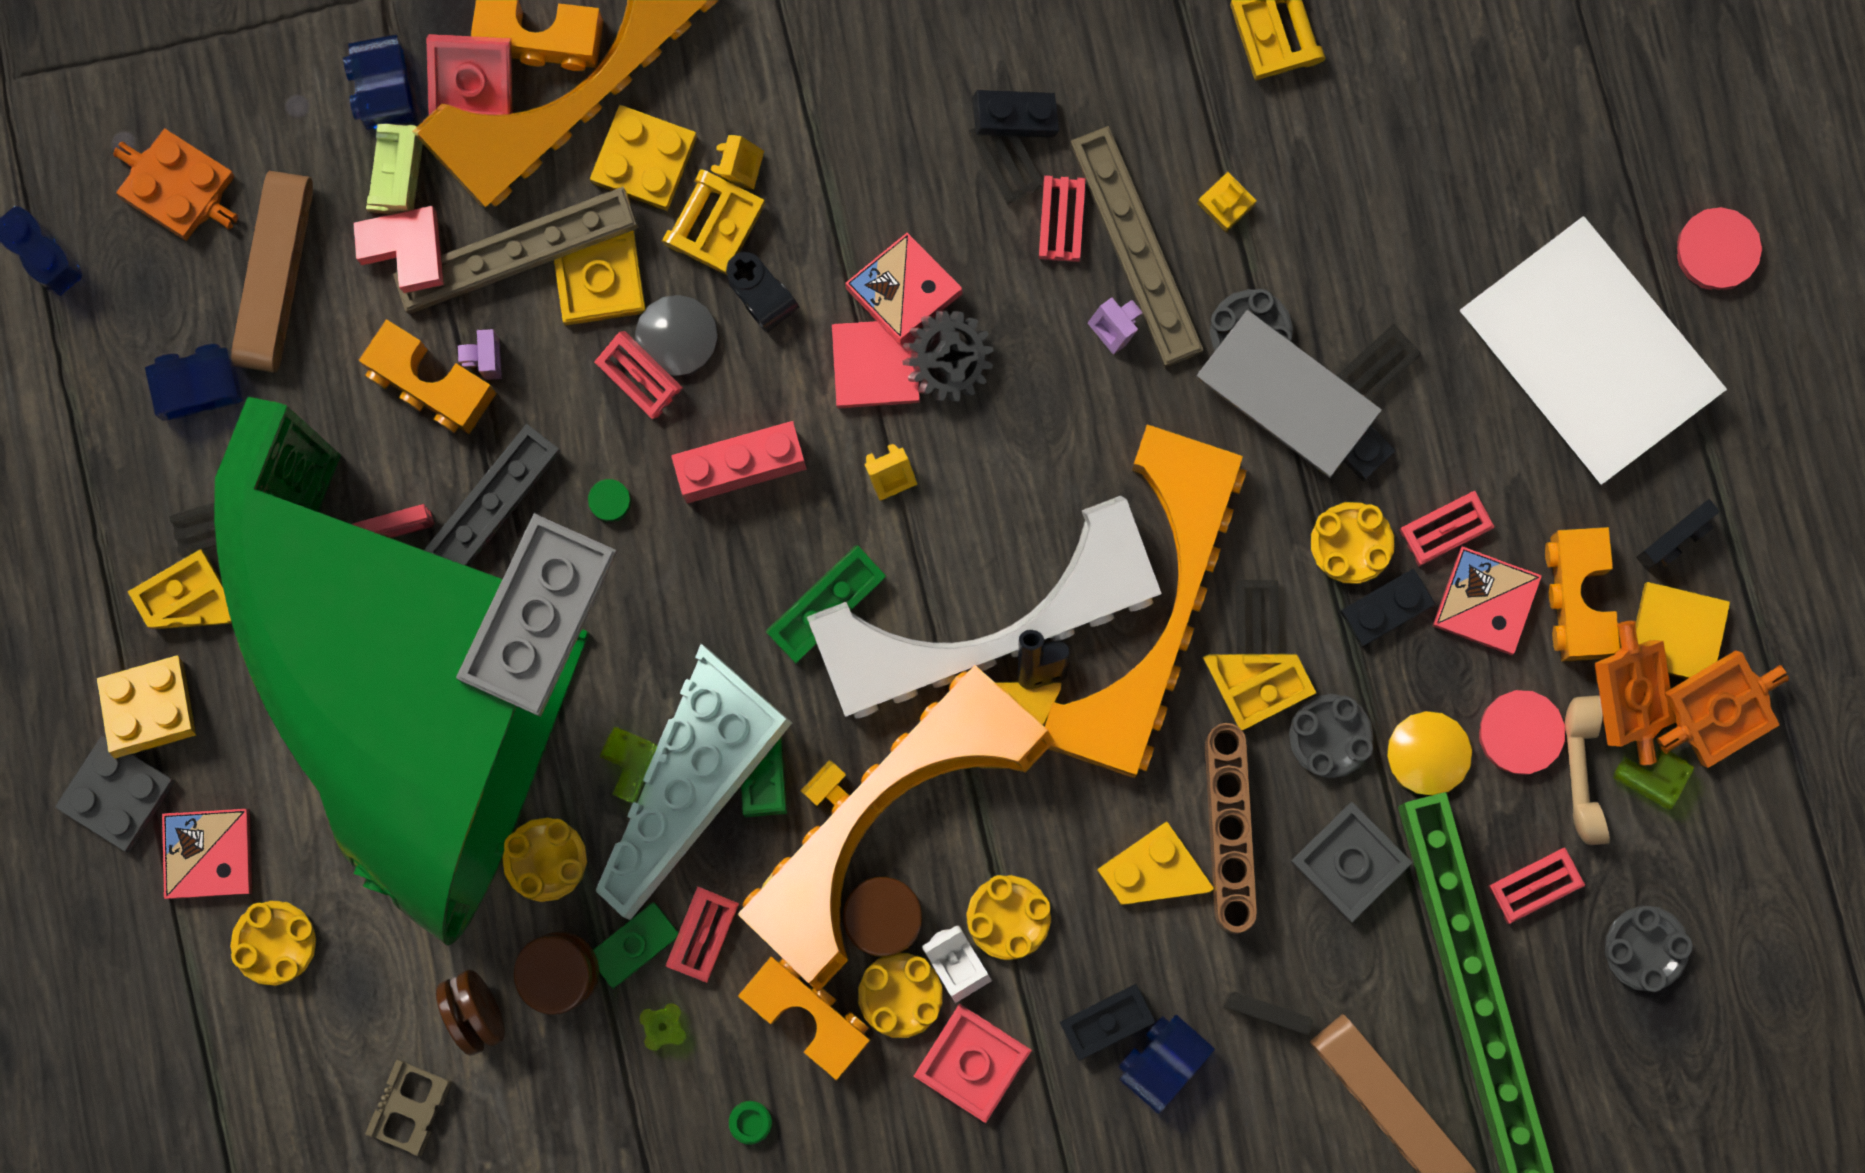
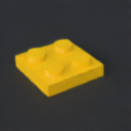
M619 105L591 174L590 182L610 191L624 187L628 197L668 211L696 142L697 134L686 128Z
M178 655L97 678L108 752L114 759L196 736L184 663Z

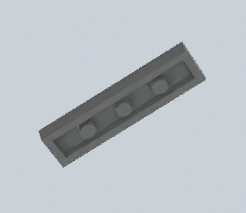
M526 424L424 551L469 566L561 453L560 449Z

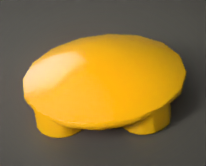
M1344 502L1329 508L1318 517L1311 533V552L1317 566L1328 577L1342 583L1360 584L1376 578L1388 566L1394 553V534L1388 520L1377 506Z
M1425 711L1410 715L1395 727L1389 739L1387 757L1391 771L1401 787L1409 789L1416 794L1432 796L1449 792L1463 781L1471 765L1472 749L1467 733L1457 721L1443 713Z
M552 818L531 820L517 828L514 833L506 838L504 843V854L502 857L504 874L511 887L527 899L539 902L558 900L572 892L583 878L587 864L585 845L578 832L563 820Z
M997 875L982 884L971 897L966 913L968 931L975 944L989 956L1003 960L1021 959L1036 951L1047 938L1051 924L1050 903L1042 891L1029 880L1013 875Z
M280 901L255 903L241 915L233 929L230 945L232 962L240 969L244 976L258 984L276 986L293 981L307 969L314 957L316 936L312 922L302 910L292 904Z
M898 953L877 959L865 970L858 987V1004L864 1019L877 1032L892 1038H909L924 1032L937 1019L942 1006V985L936 971L924 958L909 953Z

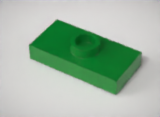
M782 736L741 785L743 815L745 818L787 814Z
M655 902L593 950L598 961L599 972L612 989L623 983L673 943L679 932Z

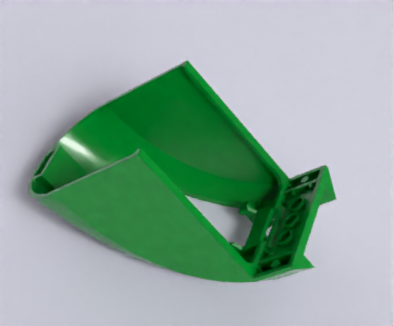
M247 397L215 476L214 525L217 556L229 616L240 651L265 709L281 738L301 769L318 790L335 841L344 858L355 868L353 874L365 878L363 887L387 896L389 895L392 898L393 904L417 925L445 945H452L460 938L472 921L501 864L505 840L514 832L590 633L586 630H581L541 717L456 679L502 579L319 513L341 454L287 405Z

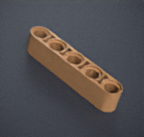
M268 171L266 174L232 345L231 358L232 364L235 367L274 373L280 367L312 202V177Z
M1223 723L1213 728L1205 741L1214 911L1219 927L1227 933L1237 934L1252 927L1257 914L1247 746L1245 735L1238 726L1231 723ZM1220 733L1232 735L1237 744L1235 752L1229 755L1218 752L1214 745L1216 735ZM1231 775L1238 781L1239 792L1236 796L1224 797L1219 793L1216 785L1220 776ZM1232 817L1241 824L1242 831L1238 839L1227 840L1221 835L1219 824L1223 818ZM1226 860H1236L1243 866L1244 877L1240 882L1230 883L1223 877L1222 866ZM1231 902L1240 903L1246 909L1247 918L1241 926H1233L1225 919V908Z
M1341 1014L1309 1041L1322 1060L1417 1173H1477L1345 1015Z

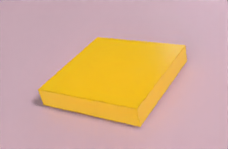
M633 230L554 260L562 320L565 326L643 314L646 310Z
M1646 582L1636 620L1638 644L1649 640L1663 641L1668 674L1688 679L1718 661L1730 602Z

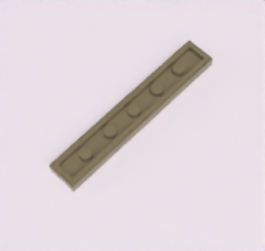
M1109 126L1071 140L1070 146L1083 177L1086 178V184L1137 305L1143 312L1142 317L1164 368L1203 353V347Z
M620 187L441 255L444 285L403 293L399 288L398 272L393 273L405 312L410 315L639 228L627 191L624 187Z

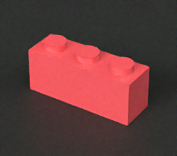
M793 421L671 455L681 493L687 504L807 470Z

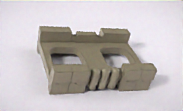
M397 1059L386 1083L390 1086L384 1089L386 1094L381 1096L383 1102L378 1103L380 1109L375 1110L365 1134L416 1156H422L432 1134L428 1127L433 1123L438 1111L437 1106H444L453 1081ZM410 1072L422 1075L432 1081L429 1095L423 1103L405 1097L401 1092L406 1077ZM394 1112L415 1121V1128L407 1143L390 1138L384 1132L389 1117Z

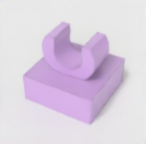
M1110 298L1099 306L1088 324L1114 355L1123 349L1137 332L1138 328L1134 325L1136 323L1135 319L1142 315L1143 312L1133 300L1120 308L1116 301Z
M494 329L477 330V345L466 344L458 346V362L462 363L463 368L478 367L480 374L485 380L502 379L500 338Z

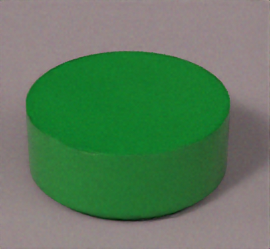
M604 479L597 482L591 488L588 495V505L592 513L599 520L616 522L623 519L629 512L631 496L621 482L614 479Z
M745 1101L738 1104L729 1116L731 1134L736 1140L744 1144L761 1142L768 1136L772 1128L770 1111L765 1105L757 1101Z

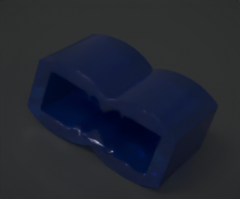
M397 34L348 43L349 56L343 57V63L348 81L354 80L356 94L349 96L354 119H361L366 130L377 128L378 124L396 125L415 121L404 50Z
M14 206L0 218V242L21 260L26 272L48 291L61 296L82 278L81 269L75 259L55 242L50 231L28 211L19 206Z
M207 344L196 348V354L180 358L178 354H166L155 358V364L145 367L155 415L161 421L178 419L201 411L218 409L243 401L236 368L232 364V353L227 348H220L219 344Z
M1177 1014L1173 1015L1170 1020L1161 1016L1146 1034L1151 1041L1140 1053L1134 1048L1118 1066L1123 1071L1118 1080L1155 1114H1159L1215 1050L1213 1046Z

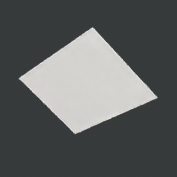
M1584 216L1460 309V312L1601 485L1727 390Z

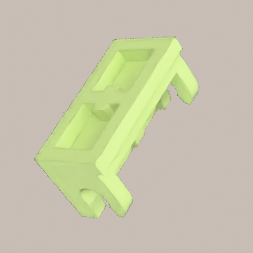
M377 125V142L370 193L367 197L366 206L368 212L396 214L414 210L423 145L412 132L417 126Z

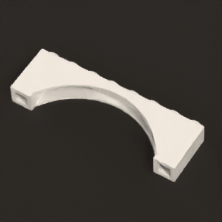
M1118 496L1082 510L1085 522L1080 540L1070 564L1059 582L1047 597L1029 614L994 634L954 643H932L912 640L869 624L850 612L847 602L808 616V622L845 717L854 714L855 718L868 716L878 710L877 704L892 698L894 703L909 700L918 695L916 689L931 683L934 688L950 684L956 678L957 673L970 669L974 665L981 671L986 670L997 664L995 658L1011 653L1012 657H1018L1019 636L1026 630H1036L1044 636V639L1050 637L1051 642L1060 641L1074 635V628L1089 622L1091 627L1099 626L1113 620V613L1128 607L1132 612L1153 604L1152 597L1162 593L1127 499Z

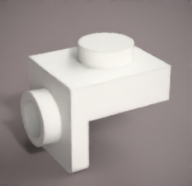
M958 925L950 930L946 929L938 932L931 938L930 942L922 947L955 1003L992 981Z

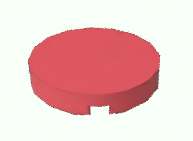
M1722 207L1706 209L1692 217L1680 232L1677 241V259L1680 268L1690 281L1708 290L1734 289L1745 282L1759 265L1762 252L1760 236L1752 222L1738 211Z
M1515 690L1499 696L1485 709L1481 718L1479 741L1485 756L1497 768L1512 774L1530 775L1547 768L1559 756L1565 742V724L1559 709L1547 697L1533 691Z

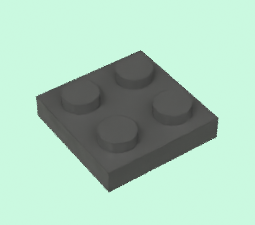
M101 735L55 808L123 851L130 852L175 783V780L134 754L114 759L108 752L106 737Z
M1350 802L1290 861L1350 923L1413 863L1353 802Z

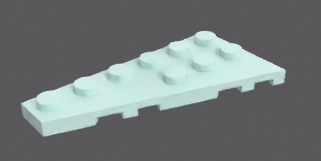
M702 644L695 657L698 659L693 674L690 680H685L680 694L683 697L675 716L668 720L643 778L646 784L637 803L633 802L627 817L631 819L621 842L615 844L595 890L622 917L629 920L633 918L792 724L787 717Z

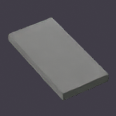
M1246 310L1196 375L1198 380L1329 478H1331L1382 411V409L1249 310Z
M534 513L456 679L541 717L616 558L617 550Z

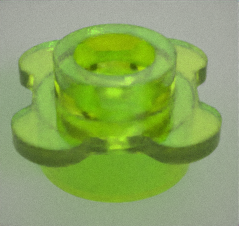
M669 1003L664 1009L656 1011L645 1009L642 1011L639 1021L644 1025L647 1036L644 1043L648 1049L656 1051L660 1049L661 1045L669 1043L680 1045L685 1041L686 1032L681 1028L679 1021L681 1015L679 1006ZM660 1023H665L667 1025V1029L665 1031H661L659 1029Z

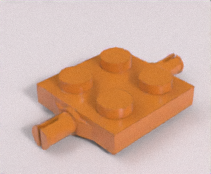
M164 128L151 147L142 154L128 146L125 142L118 144L120 149L115 148L114 157L119 158L132 167L130 175L116 192L119 199L175 235L187 241L198 225L210 217L228 230L233 228L232 222L236 224L238 215L220 205L223 192L235 177L233 172Z
M1624 621L1617 624L1621 648L1615 655L1595 663L1608 746L1621 747L1636 741L1639 764L1651 765L1657 762L1653 738L1662 728L1676 723L1675 713L1664 694L1671 689L1664 642L1649 640L1638 644L1636 621Z
M1735 650L1664 693L1675 713L1677 727L1656 738L1657 743L1660 744L1659 747L1667 754L1669 751L1687 742L1692 746L1701 765L1707 768L1711 767L1780 725L1771 709L1768 692L1789 681V676L1786 675L1787 672L1781 665H1778L1773 670L1759 677L1751 670L1744 654Z

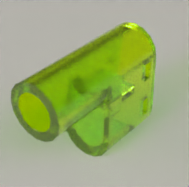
M615 726L612 733L608 735L599 757L623 767L612 795L633 804V802L636 803L645 783L643 781L658 745Z
M1661 751L1656 758L1657 762L1652 765L1650 771L1624 757L1612 778L1667 810H1671L1694 770V766L1670 751L1667 754Z

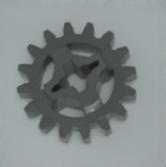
M937 311L936 321L931 316L922 317L921 320L924 328L910 329V333L916 338L914 343H904L903 348L911 351V357L903 360V365L913 366L914 369L907 377L908 380L911 382L922 381L918 392L921 394L932 392L934 400L943 401L947 395L950 401H960V391L964 395H974L975 391L972 384L986 383V379L981 374L982 369H992L993 364L985 361V355L993 352V347L983 346L982 343L989 335L988 332L983 330L975 331L978 320L968 318L964 321L963 312L953 311L951 316H949L947 311ZM959 332L965 336L969 344L966 345L960 340ZM932 338L931 343H930L929 346L926 348V346H927L929 340ZM950 350L960 352V354L953 355L952 358L947 359L946 362L936 360L938 357H944V354H948ZM927 368L937 372V379L941 380L942 383L935 380Z

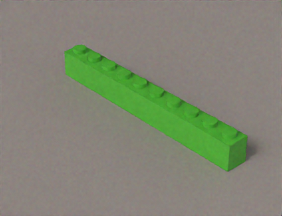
M1444 792L1403 803L1398 806L1500 1172L1554 1173L1447 793Z

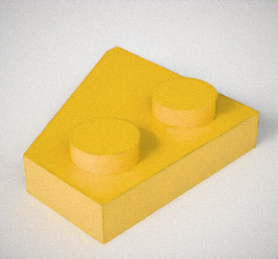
M202 549L128 591L145 624L150 629L232 623L222 581Z
M1212 654L1203 657L1228 709L1241 730L1316 694L1296 654Z

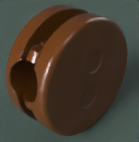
M876 877L862 882L850 893L843 910L844 928L849 939L861 951L876 957L892 956L907 950L917 939L922 927V909L917 896L906 884L894 878Z
M564 931L547 933L529 942L520 951L514 965V983L522 1000L532 1009L549 1015L566 1013L583 1004L594 992L599 978L598 961L590 945L581 937Z
M466 970L458 974L451 981L448 979L438 984L436 988V1001L440 1015L450 1036L465 1054L473 1056L484 1050V1042L489 1046H494L504 1040L505 1027L499 1007L487 984L475 971Z

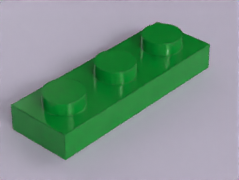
M855 545L773 623L765 633L796 663L817 643L808 622V616L847 602L851 611L886 575L858 545Z

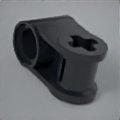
M740 252L728 261L726 272L732 290L766 333L770 332L800 308L787 288L772 275L756 255L749 252ZM742 267L746 271L753 269L754 279L748 281L746 278H741L738 281L740 278L738 270Z

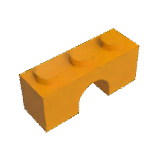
M476 0L471 36L511 38L512 58L520 59L522 63L530 66L539 67L544 66L545 62L561 64V67L571 71H584L586 67H597L604 24L599 8L558 3L556 19L552 26L545 31L534 33L522 28L523 9L519 0Z
M386 319L359 359V362L368 370L364 376L385 390L391 384L402 391L399 398L417 411H421L423 406L435 412L437 415L433 420L450 432L455 433L460 428L470 434L497 394L490 384L455 363L444 379L434 383L421 381L418 377V366L428 349L419 339Z
M1609 527L1558 530L1550 537L1551 542H1547L1545 545L1546 564L1548 568L1553 567L1554 584L1549 585V602L1551 609H1557L1558 626H1553L1552 632L1555 651H1561V661L1606 659L1615 655L1620 649L1617 611L1598 612L1589 608L1582 599L1581 584L1585 577L1605 575L1613 569Z
M771 956L738 997L770 1024H774L780 1015L789 1008L802 1007L807 1009L815 1018L817 1031L814 1040L804 1053L835 1080H838L871 1041L865 1035L869 1027L850 1011L845 1017L832 1007L836 999L824 988L819 992L815 988H809L799 979L801 975L783 958L779 962Z

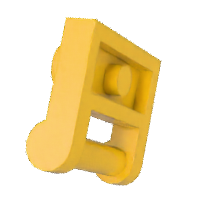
M1231 0L1230 6L1255 81L1300 67L1314 66L1326 59L1322 46H1317L1302 0ZM1278 3H1286L1301 47L1300 51L1293 53L1291 51L1276 6Z
M700 169L694 180L697 184L672 231L667 230L661 242L670 249L683 253L727 275L726 267L728 261L734 255L740 253L765 206V200L706 170ZM710 193L719 194L720 197L696 242L687 239Z

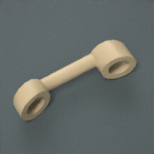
M1600 695L1573 698L1568 706L1565 717L1573 798V821L1578 835L1588 845L1610 843L1609 831L1603 811L1598 802H1590L1584 740L1599 736L1603 718Z

